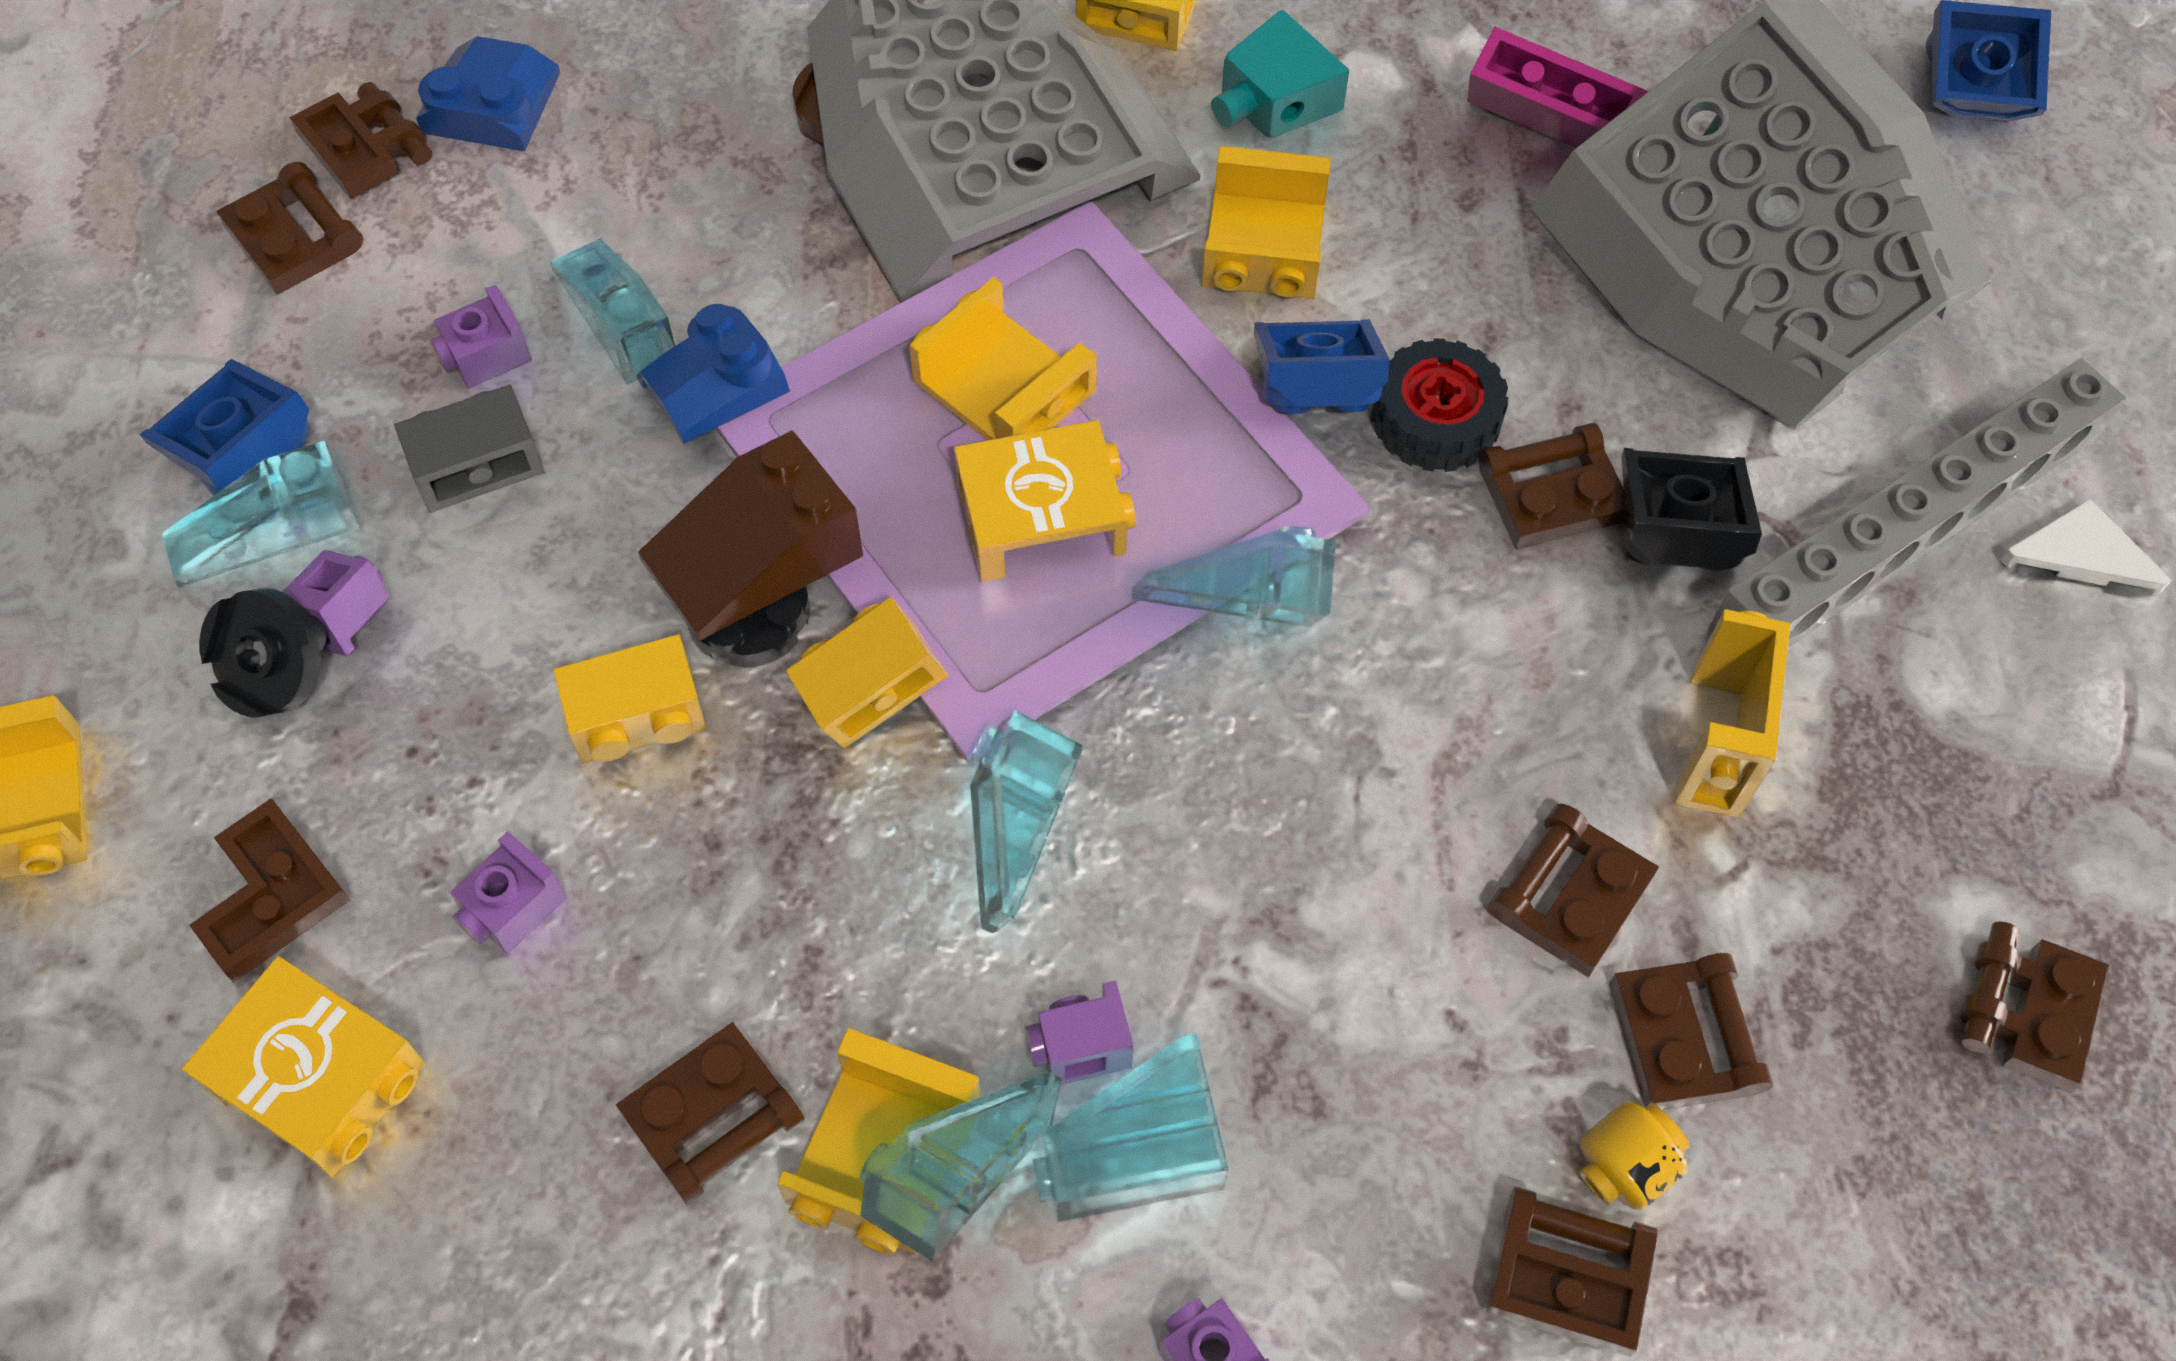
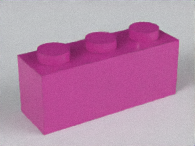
M1494 27L1470 73L1467 102L1577 148L1648 93V91L1503 29Z

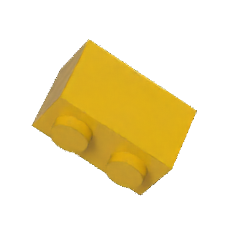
M889 597L881 604H874L863 609L857 614L851 625L830 640L821 641L809 647L802 654L800 661L785 670L821 730L844 749L949 676L913 620L892 597Z
M680 634L553 669L568 732L582 764L594 760L601 762L616 760L627 754L629 750L658 742L664 744L676 743L686 739L693 732L707 729Z

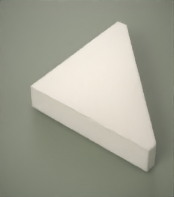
M2091 499L2010 547L2000 560L2007 568H2013L2018 564L2057 571V577L2106 586L2112 581L2142 587L2151 596L2163 592L2172 581Z

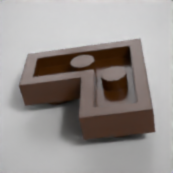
M271 798L214 837L248 884L189 926L225 975L234 983L349 902L350 899Z

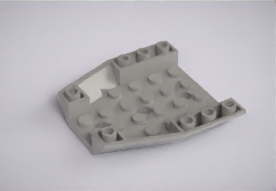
M830 0L808 26L828 175L901 302L952 276L953 255L1138 180L1151 200L1200 180V173L1124 55L1056 0H941L933 5H924L916 0ZM979 74L982 77L990 78L992 82L983 87H974L967 84L964 79L970 75ZM1030 157L1041 161L1044 166L1037 171L1028 172L1019 169L1014 163L1021 158Z
M1769 0L1760 4L1573 150L1530 208L1533 215L1635 336L1794 430L1842 395L1845 383L1849 378L1932 316L1937 314L1942 320L1992 281L1923 111L1820 0ZM1700 111H1712L1719 115L1722 120L1720 128L1709 135L1695 134L1689 129L1687 124L1689 119ZM1785 195L1796 202L1798 210L1794 216L1787 220L1775 221L1764 214L1762 206L1773 196ZM1863 282L1874 290L1876 299L1870 306L1864 309H1852L1841 301L1839 292L1849 283Z

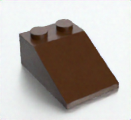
M791 430L738 456L638 551L641 562L698 641H701L863 557L856 507L796 433Z

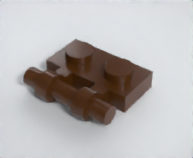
M372 82L364 83L359 87L357 91L359 100L350 105L337 92L290 117L296 133L350 199L398 174L399 171L393 158L397 154L408 156L416 165L425 164L432 155L431 149L425 143L426 138L423 131L414 121L404 119L400 114L401 107L389 92L380 90ZM376 125L385 129L373 134L368 127Z
M1994 922L1991 926L1988 941L1980 943L1974 966L1979 971V976L1974 994H1969L1965 997L1960 1018L1966 1024L1961 1044L1971 1051L1986 1053L1990 1050L1993 1036L2004 1040L2008 1044L2002 1064L2003 1067L2071 1093L2082 1085L2109 964L2041 939L2031 949L2029 959L2024 958L2016 949L2020 934L2019 928L2008 922ZM2006 984L2021 989L2016 1012L2009 1010L2007 1005L2002 1002Z

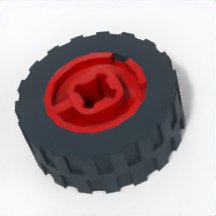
M1434 338V341L1424 342L1420 340L1413 342L1412 346L1408 348H1400L1395 352L1394 357L1389 360L1388 383L1383 386L1379 401L1373 403L1372 422L1376 423L1375 433L1378 439L1383 440L1386 444L1385 448L1392 455L1396 454L1402 458V462L1410 466L1414 464L1423 467L1422 470L1434 472V469L1450 472L1456 471L1458 467L1472 466L1476 464L1480 450L1490 448L1494 442H1497L1508 407L1509 397H1506L1508 390L1506 379H1502L1500 375L1501 370L1495 362L1491 363L1486 358L1485 353L1479 349L1474 350L1468 347L1466 343L1456 341V343L1449 342L1441 338Z

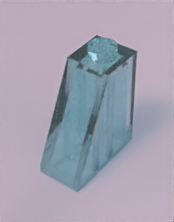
M1197 1034L1181 1036L1043 1133L1045 1157L1032 1159L1040 1203L1053 1200L1057 1222L1223 1190L1228 1174V1165Z

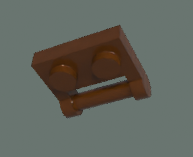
M302 162L287 164L279 172L278 179L216 211L223 226L276 295L353 255L360 249L363 243V235L351 221L343 220L316 187L317 179L315 175ZM300 201L325 232L324 237L312 243L285 208Z
M1595 422L1576 426L1573 429V434L1507 450H1504L1500 445L1480 450V471L1515 549L1627 522L1624 488L1604 450L1603 435ZM1578 457L1583 466L1514 483L1510 474Z
M1561 803L1553 807L1544 821L1547 830L1509 886L1500 887L1488 903V910L1499 922L1589 978L1655 876L1659 866L1590 825L1586 817L1577 809ZM1567 846L1585 857L1545 916L1535 910L1530 902Z
M1716 953L1693 962L1615 973L1609 982L1645 1107L1650 1102L1656 1104L1662 1110L1757 1095L1773 1087L1767 1064L1758 1062L1733 980L1737 978L1738 973L1731 954ZM1703 988L1707 990L1731 1067L1730 1071L1714 1073L1689 992L1690 990Z
M731 1022L616 1104L626 1122L686 1206L705 1193L702 1188L704 1184L779 1129L783 1128L786 1132H789L805 1120L794 1100L779 1084L734 1022ZM756 1096H759L764 1102L765 1106L686 1163L677 1154Z
M1514 1186L1505 1213L1504 1230L1486 1313L1631 1357L1638 1348L1658 1230L1655 1227L1634 1222L1630 1228L1536 1200V1192ZM1530 1228L1624 1256V1270L1622 1271L1529 1243L1527 1241Z

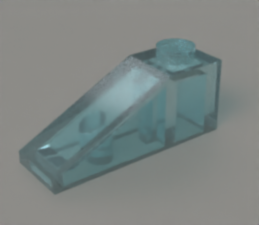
M601 238L549 261L557 278L627 385L637 381L636 375L642 369L675 346L668 316L641 276Z
M324 440L264 459L171 526L162 535L174 581L180 588L359 529L360 525L346 480Z
M1300 526L1282 527L1278 531L1149 571L1132 587L1131 599L1311 627L1330 614L1336 541L1317 538L1316 532L1310 528Z
M1016 710L998 727L989 724L976 743L971 757L972 760L979 763L970 784L980 922L981 929L991 934H994L1016 918L1084 747L1078 742Z
M1052 1072L1045 1073L914 1121L890 1145L885 1142L880 1143L867 1158L860 1174V1180L865 1183L860 1216L933 1262L1052 1126L1062 1078Z

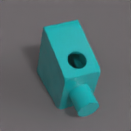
M1282 9L1228 52L1224 59L1222 93L1212 99V111L1217 121L1226 128L1246 118L1265 137L1275 138L1344 109L1349 69Z

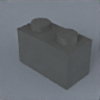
M511 384L491 391L480 392L471 398L436 410L421 412L415 417L394 424L412 477L429 513L545 473Z

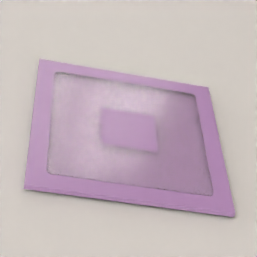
M1092 201L1085 203L784 365L781 368L785 374L790 392L715 428L736 457L793 430L856 507L863 557L826 576L856 616L863 609L874 604H881L889 597H892L913 620L949 675L918 698L966 761L979 755L1369 515L1371 510L1367 502L1285 413L1277 411L1274 404L1264 399V389ZM992 277L1002 282L1004 313L1062 357L1079 342L1097 355L1096 392L1054 428L1099 420L1105 443L1115 442L1121 464V478H1117L1116 483L1119 493H1130L1136 519V527L1127 529L1126 554L1113 555L1108 533L1105 531L1004 551L1005 577L981 582L957 484L954 446L987 440L913 381L909 344L913 342L916 335L924 327L937 323L952 311L966 293L978 290Z

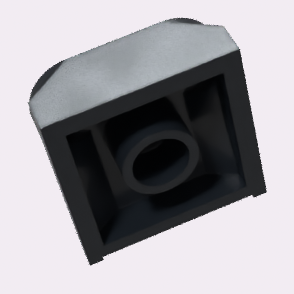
M1633 448L1623 449L1621 459L1627 513L1623 545L1638 561L1647 565L1663 564L1719 571L1737 567L1744 561L1745 557L1756 553L1762 531L1745 457L1724 458L1633 450Z

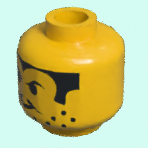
M1625 1101L1588 1130L1580 1140L1581 1153L1588 1165L1579 1173L1587 1186L1604 1204L1609 1206L1618 1199L1624 1205L1634 1210H1642L1647 1208L1686 1174L1688 1164L1684 1151L1690 1145L1678 1125L1656 1104L1650 1102L1646 1107H1643L1634 1102Z

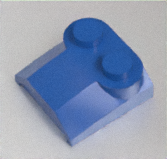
M1941 0L1934 10L1933 30L1926 41V53L1932 62V105L1952 117L2002 122L2043 115L2047 110L2051 10Z
M476 36L457 47L444 67L431 71L421 80L418 92L423 105L416 117L419 128L427 135L525 151L560 75L559 66L527 44Z
M712 304L702 308L687 327L689 337L663 353L636 375L642 388H647L673 423L683 443L790 392L785 374L767 341L741 310L723 304Z
M1363 319L1361 321L1286 323L1254 322V336L1264 372L1263 397L1269 403L1274 404L1277 411L1286 414H1301L1308 412L1311 407L1334 406L1337 410L1343 412H1362L1369 409L1370 404L1379 401L1383 386L1388 383L1389 357L1370 319Z
M230 359L224 364L225 366L151 428L145 429L139 434L149 446L197 476L209 492L218 498H237L253 491L259 484L260 479L282 460L292 456L302 448L310 431V424L307 420L309 408L298 392Z

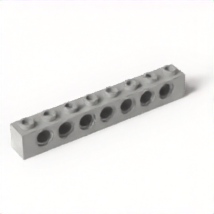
M2080 358L1730 588L1709 626L1710 631L1713 632L1724 609L1737 612L1755 611L1764 614L1770 619L1791 623L1789 648L2096 441L2126 400V397L2085 360Z

